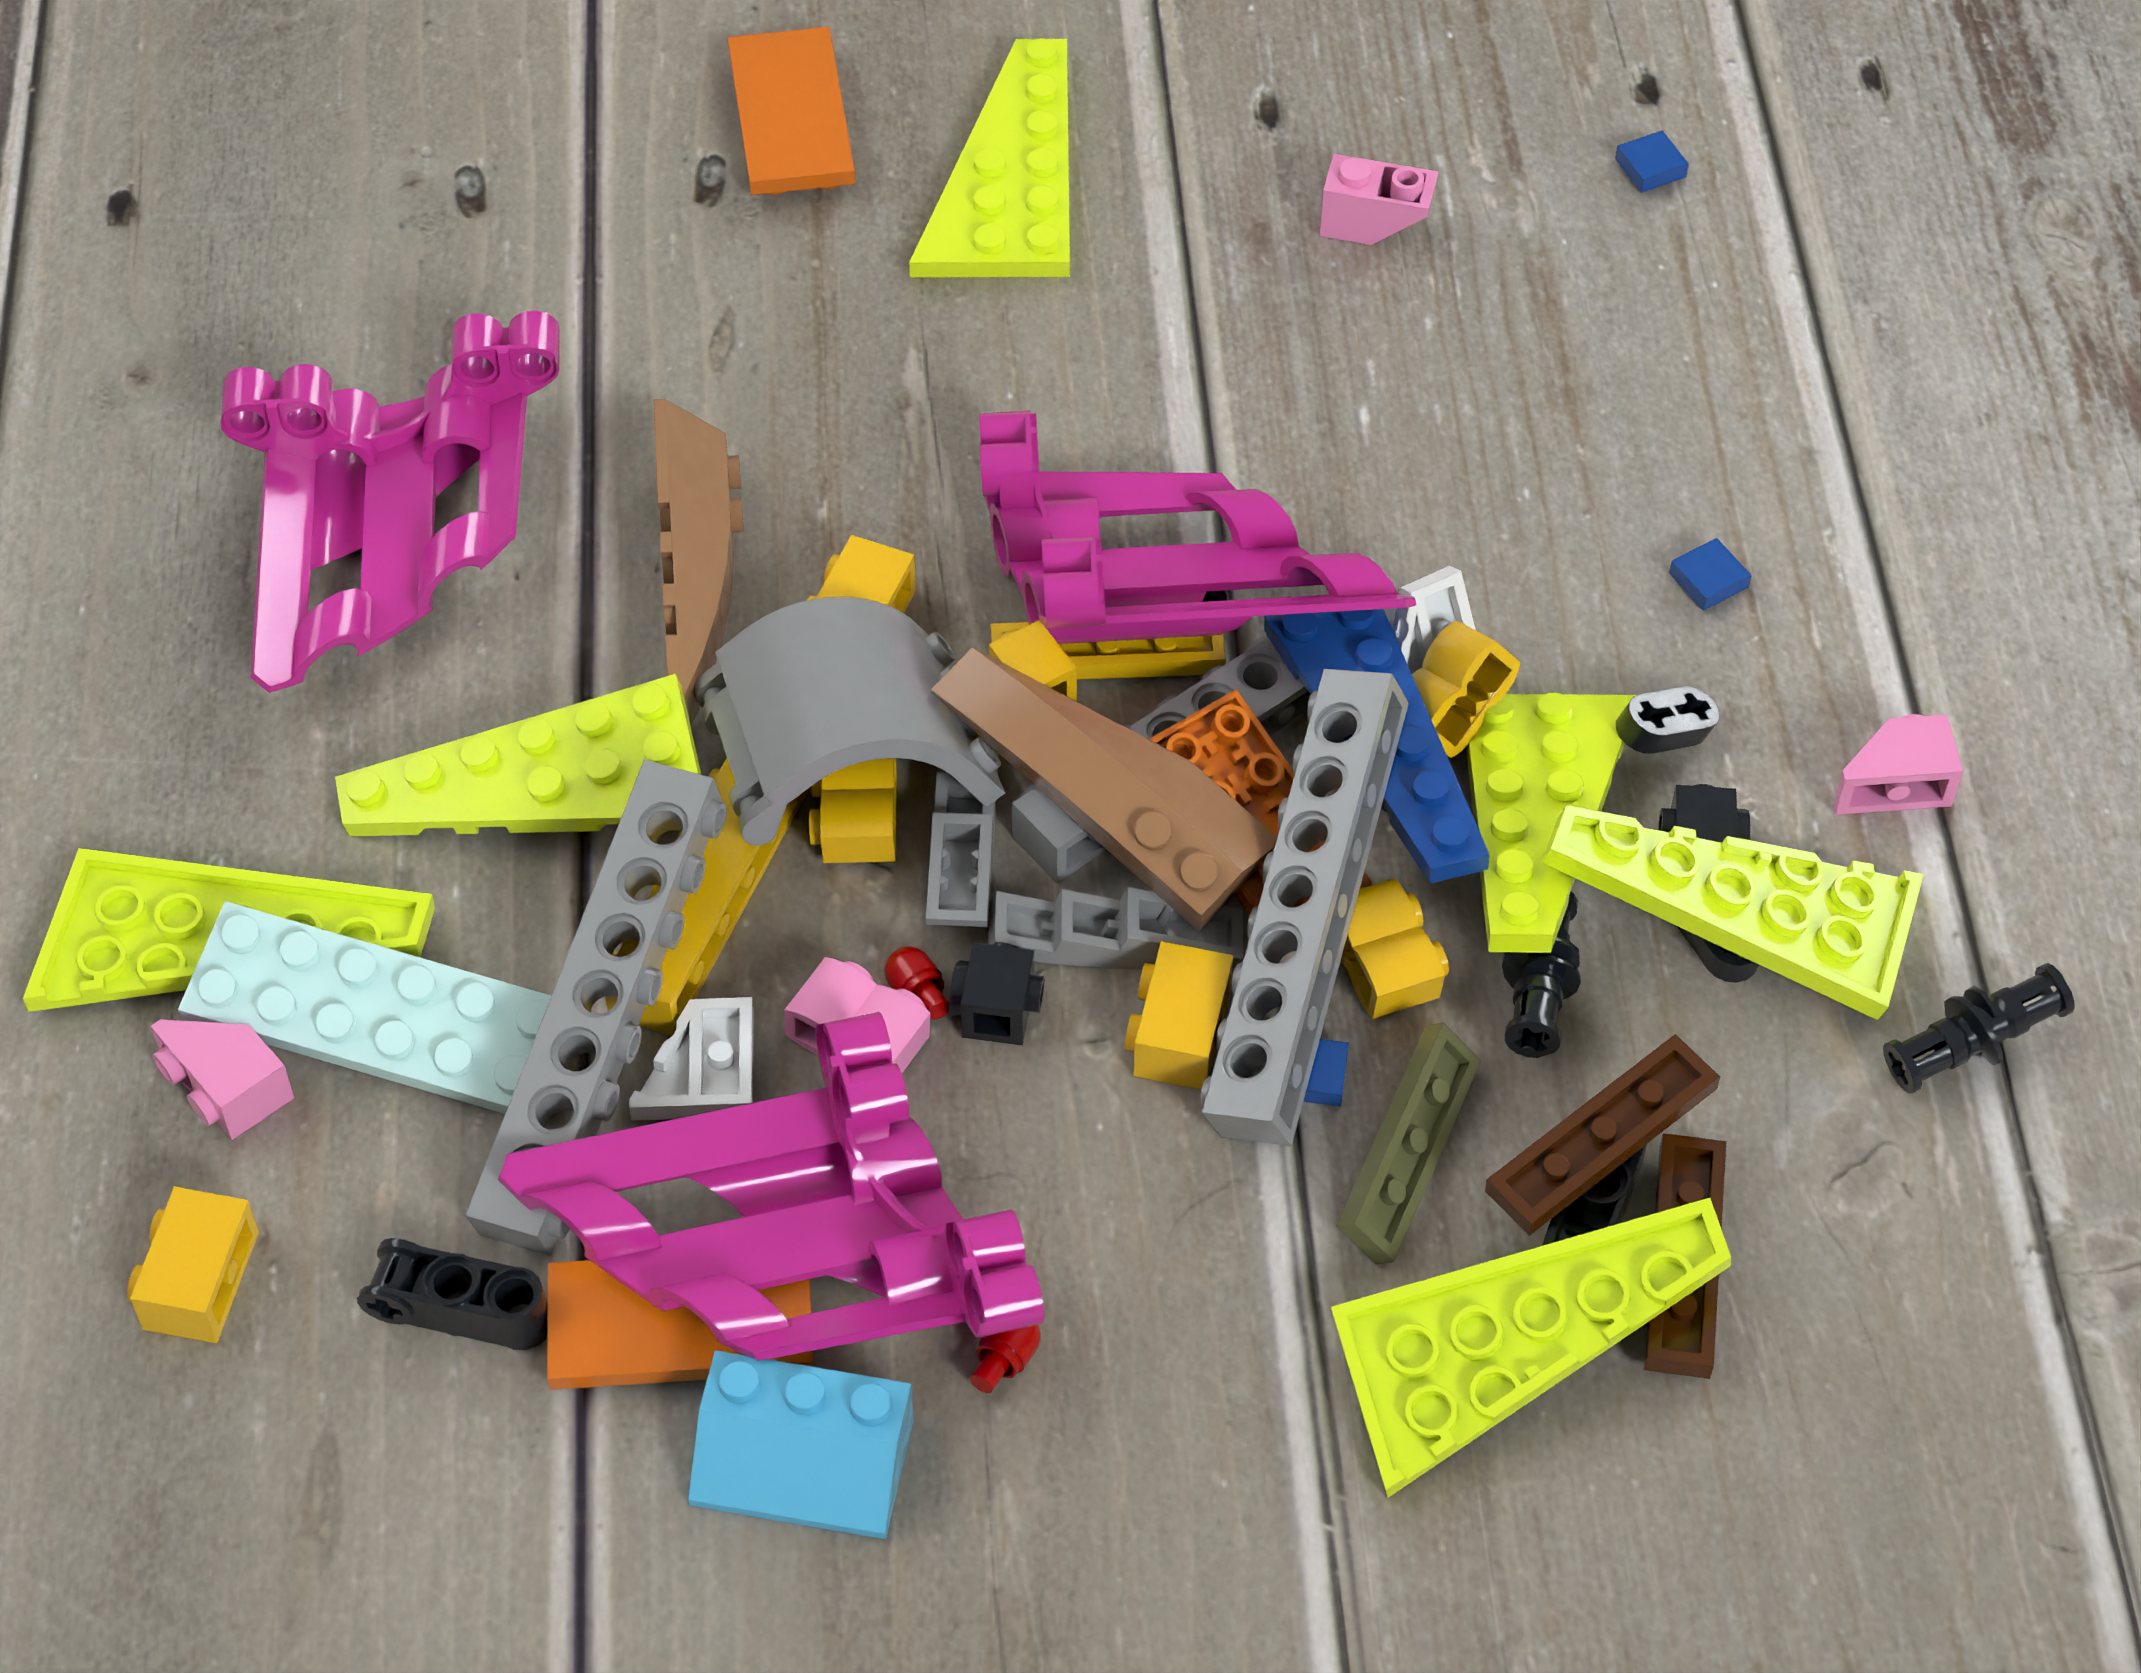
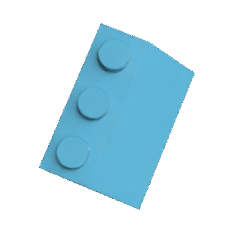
M715 1350L699 1408L688 1497L689 1506L886 1540L914 1421L911 1383L770 1359L758 1361L746 1355Z

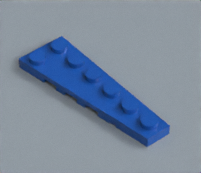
M1384 609L1265 615L1264 630L1267 637L1296 680L1301 679L1310 694L1318 691L1324 669L1393 674L1409 704L1381 809L1389 816L1391 826L1429 883L1488 870L1490 854ZM1353 734L1342 739L1340 743L1351 738Z

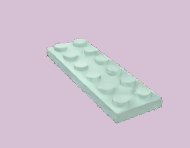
M224 901L179 1005L178 1012L182 1020L248 1024L268 1045L505 1114L551 995Z

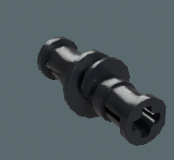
M1572 891L1570 892L1568 906L1551 953H1504L1502 962L1503 975L1514 989L1513 1004L1515 1006L1513 1019L1509 1021L1505 1028V1042L1512 1051L1525 1057L1540 1058L1558 1050L1561 1044V1030L1557 1025L1558 1012L1562 1008L1563 999H1568L1577 993L1581 984V975L1578 970L1580 966L1579 948L1570 941L1568 933L1569 923L1576 916L1578 909V899Z
M2049 963L2037 967L2035 976L2011 988H2002L1990 994L1989 997L1985 991L1973 985L1965 990L1963 997L1951 996L1944 1001L1946 1018L1930 1024L1927 1030L1903 1042L1894 1039L1885 1043L1883 1046L1884 1058L1897 1084L1909 1094L1920 1090L1922 1081L1948 1068L1955 1069L1967 1063L1971 1056L1979 1052L1990 1064H1999L2003 1060V1053L1999 1042L2007 1038H2016L2028 1032L2031 1026L2055 1014L2059 1017H2065L2073 1013L2075 1002L2072 991L2061 972ZM2052 986L2056 987L2055 992L2052 991ZM2039 996H2042L2041 999H2039V1000H2037V1001H2035V1002H2033V1003H2031V1004H2029V1005H2027V1006H2023V1004H2025V1003H2027V1002H2029V1001H2031V1000H2033V999H2035V998H2037V997H2039ZM1931 1050L1935 1051L1917 1061L1913 1060Z

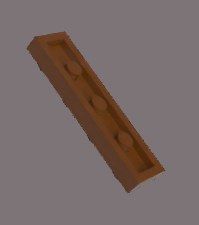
M1674 1034L1486 1179L1485 1192L1530 1236L1716 1091L1720 1076L1683 1040Z
M1663 1133L1659 1147L1655 1213L1710 1198L1722 1229L1727 1141ZM1719 1274L1647 1322L1644 1370L1710 1379L1714 1367Z

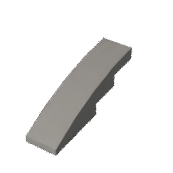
M991 747L999 758L1000 754L993 747ZM938 768L936 775L935 806L932 814L926 925L987 927L997 800L986 807L952 775Z
M1127 887L1120 900L1062 889L1055 902L996 891L989 903L988 944L1009 943L1021 949L1034 950L1035 962L1111 969H1143L1144 963L1155 965L1161 941L1234 955L1233 966H1237L1238 963L1244 960L1242 908L1224 905L1199 932L1155 892Z

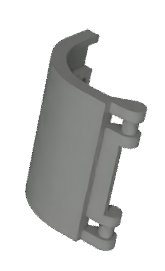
M828 597L812 599L783 607L755 621L715 652L718 662L696 679L695 696L698 704L702 707V717L707 730L713 734L720 735L736 782L730 791L729 798L735 814L739 817L738 825L742 837L750 845L759 846L772 841L777 834L787 804L813 784L837 770L869 760L902 758L934 765L952 775L986 807L1005 794L996 769L1001 766L997 754L984 739L931 693V689L952 668L951 663L956 660L954 651L938 632L935 631L928 635L910 617L888 605L862 598Z

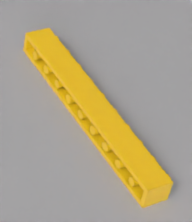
M851 535L841 554H833L824 573V584L817 597L811 595L807 601L828 597L862 598L888 605L904 613L916 592L915 554ZM726 758L721 769L714 768L710 772L708 777L714 778L722 801L726 804L725 822L720 835L716 839H709L702 857L706 862L703 881L695 894H688L681 912L684 914V928L681 939L674 950L667 949L660 970L663 971L660 994L653 1006L646 1005L639 1023L640 1026L669 1036L674 1035L677 1028L676 1021L688 1001L697 998L810 787L787 804L775 838L767 844L755 846L744 841L738 825L739 817L735 814L729 798L730 791L736 782L728 759ZM652 885V892L648 899L654 897L661 886ZM624 941L618 953L613 952L612 955L623 957L631 954L638 947L639 941ZM605 997L607 1011L616 1004L617 997Z

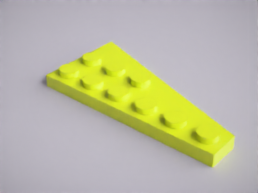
M1038 38L1015 40L910 259V278L1070 277L1067 39Z
M673 674L335 776L342 824L350 837L419 835L425 828H453L456 834H478L479 827H507L509 833L600 831L607 824H619L644 760L701 774L682 686L677 675Z
M1505 694L1500 701L1485 711L1481 727L1466 747L1473 817L1490 854L1488 870L1480 872L1488 952L1551 953L1568 906L1569 895L1575 878L1542 863L1557 818L1566 805L1602 811L1611 785L1613 771L1625 746V743L1616 731V720L1630 700L1637 695Z
M1566 805L1557 818L1542 863L1876 1020L1889 1007L1924 874L1906 870L1899 877L1876 873L1874 871V864L1852 860L1848 867L1825 863L1813 852L1726 836L1722 843L1696 838V830L1674 826L1670 832L1643 828L1636 818Z
M78 848L23 996V1001L27 1011L33 1012L184 991L188 987L224 901L421 957L435 911L433 895Z
M1703 1199L1332 1306L1331 1310L1387 1498L1731 1266V1255L1711 1199Z

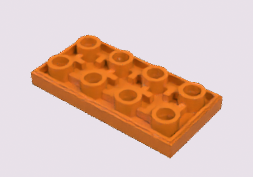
M830 27L728 37L729 56L751 196L761 194L778 195L788 191L816 188L831 189L837 186L856 184Z
M1237 689L1149 739L1195 764L1262 825L1278 837V811L1282 800L1289 797L1294 779L1293 769ZM1325 841L1316 844L1309 852L1319 849ZM1263 865L1234 894L1249 916L1252 909L1258 907L1264 888ZM1365 871L1360 888L1370 886L1372 883ZM1311 896L1302 898L1294 907L1303 905Z
M590 1260L548 1263L547 1380L550 1390L707 1380L715 1350L744 1355L717 1342L711 1329L690 1309L683 1306L662 1311L624 1286ZM810 1279L757 1290L769 1299L786 1319L812 1313ZM813 1351L770 1359L814 1367Z

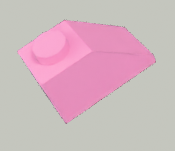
M1911 714L1901 718H1889L1843 769L1833 803L1835 815L1952 807L1963 769L1948 715L1923 716Z

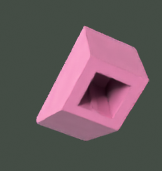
M1333 154L1323 189L1320 236L1373 245L1428 217L1438 179V171Z
M160 1019L150 1026L158 1047V1051L152 1054V1058L161 1074L172 1086L181 1081L190 1091L187 1099L200 1120L208 1127L216 1122L231 1140L295 1098L285 1065L248 1024Z

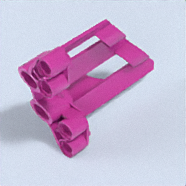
M524 311L517 314L510 321L509 327H502L498 320L489 315L476 313L464 315L453 325L452 364L442 367L431 375L425 385L424 396L379 407L374 396L363 390L351 388L332 392V378L330 374L323 368L315 365H294L285 370L281 381H274L270 374L254 367L237 368L226 375L223 385L221 430L230 439L265 452L250 678L262 688L272 693L303 682L304 675L311 664L323 653L336 646L344 644L354 645L357 649V657L387 641L432 611L433 591L443 579L452 572L467 566H476L482 570L516 537L527 396L551 383L559 373L560 328L553 316L542 311ZM479 461L478 512L467 513L452 520L435 534L436 497L463 472ZM362 548L360 589L354 588L336 593L326 598L308 614L310 571Z
M1030 410L979 413L982 493L990 514L991 534L997 560L1004 575L1014 577L1023 595L1029 625L1040 620L1058 644L1213 636L1233 631L1253 616L1407 608L1417 605L1415 597L1398 594L1393 582L1383 569L1364 555L1359 553L1311 555L1299 546L1297 532L1290 517L1277 501L1267 493L1257 489L1236 490L1222 473L1039 471L1036 413L1030 414ZM1215 510L1226 522L1232 538V542L1102 549L1099 519L1106 516ZM1325 585L1330 594L1203 602L1207 591Z
M880 1012L816 1025V1043L825 1088L510 1153L506 1155L498 1177V1181L529 1210L545 1209L567 1224L582 1242L585 1249L584 1256L624 1286L662 1311L685 1306L701 1318L711 1329L717 1342L758 1361L965 1321L977 1338L1042 1324L1044 1321V1305L1039 1281L1033 1267L1030 1264H1026L1023 1236L1014 1211L1011 1209L963 1219L943 1189L941 1171L931 1144L915 1120L909 1117L905 1083L898 1064L892 1062L888 1030ZM687 1177L724 1198L739 1211L743 1218L658 1235L650 1222L638 1209L616 1192ZM828 1275L869 1290L883 1298L786 1319L777 1307L757 1290Z

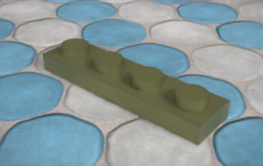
M1444 1022L1425 1026L1336 1225L1375 1264L1395 1261L1482 1061Z

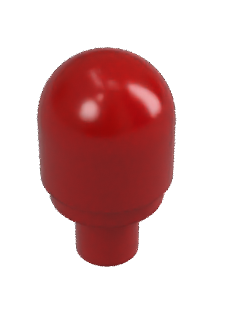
M913 946L901 947L892 952L884 967L885 979L892 989H905L918 996L930 1012V1019L937 1020L945 1016L949 1011V1002L942 994L944 980L942 979L941 971L923 950Z
M1039 1325L982 1337L977 1349V1357L980 1363L970 1376L972 1385L981 1392L991 1393L1002 1377L1013 1378L1017 1373L1022 1372L1039 1347L1041 1341Z

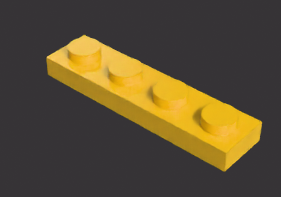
M990 623L991 643L998 640L1004 633L1013 629H1021L1028 626L1029 623ZM1223 634L1059 644L1077 667V680L1204 675L1211 668L1219 665L1224 666L1226 663Z

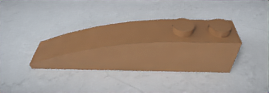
M653 399L658 508H660L661 532H659L660 553L664 581L662 590L666 628L667 676L677 675L682 686L690 726H692L700 707L694 692L696 679L716 664L717 656L715 652L721 648L732 591L734 564L733 532H744L741 498H731V489H741L739 455L728 456L725 432L666 399Z
M973 647L931 689V693L1199 932L1263 865L1267 854L1274 852L1277 837L1191 761Z

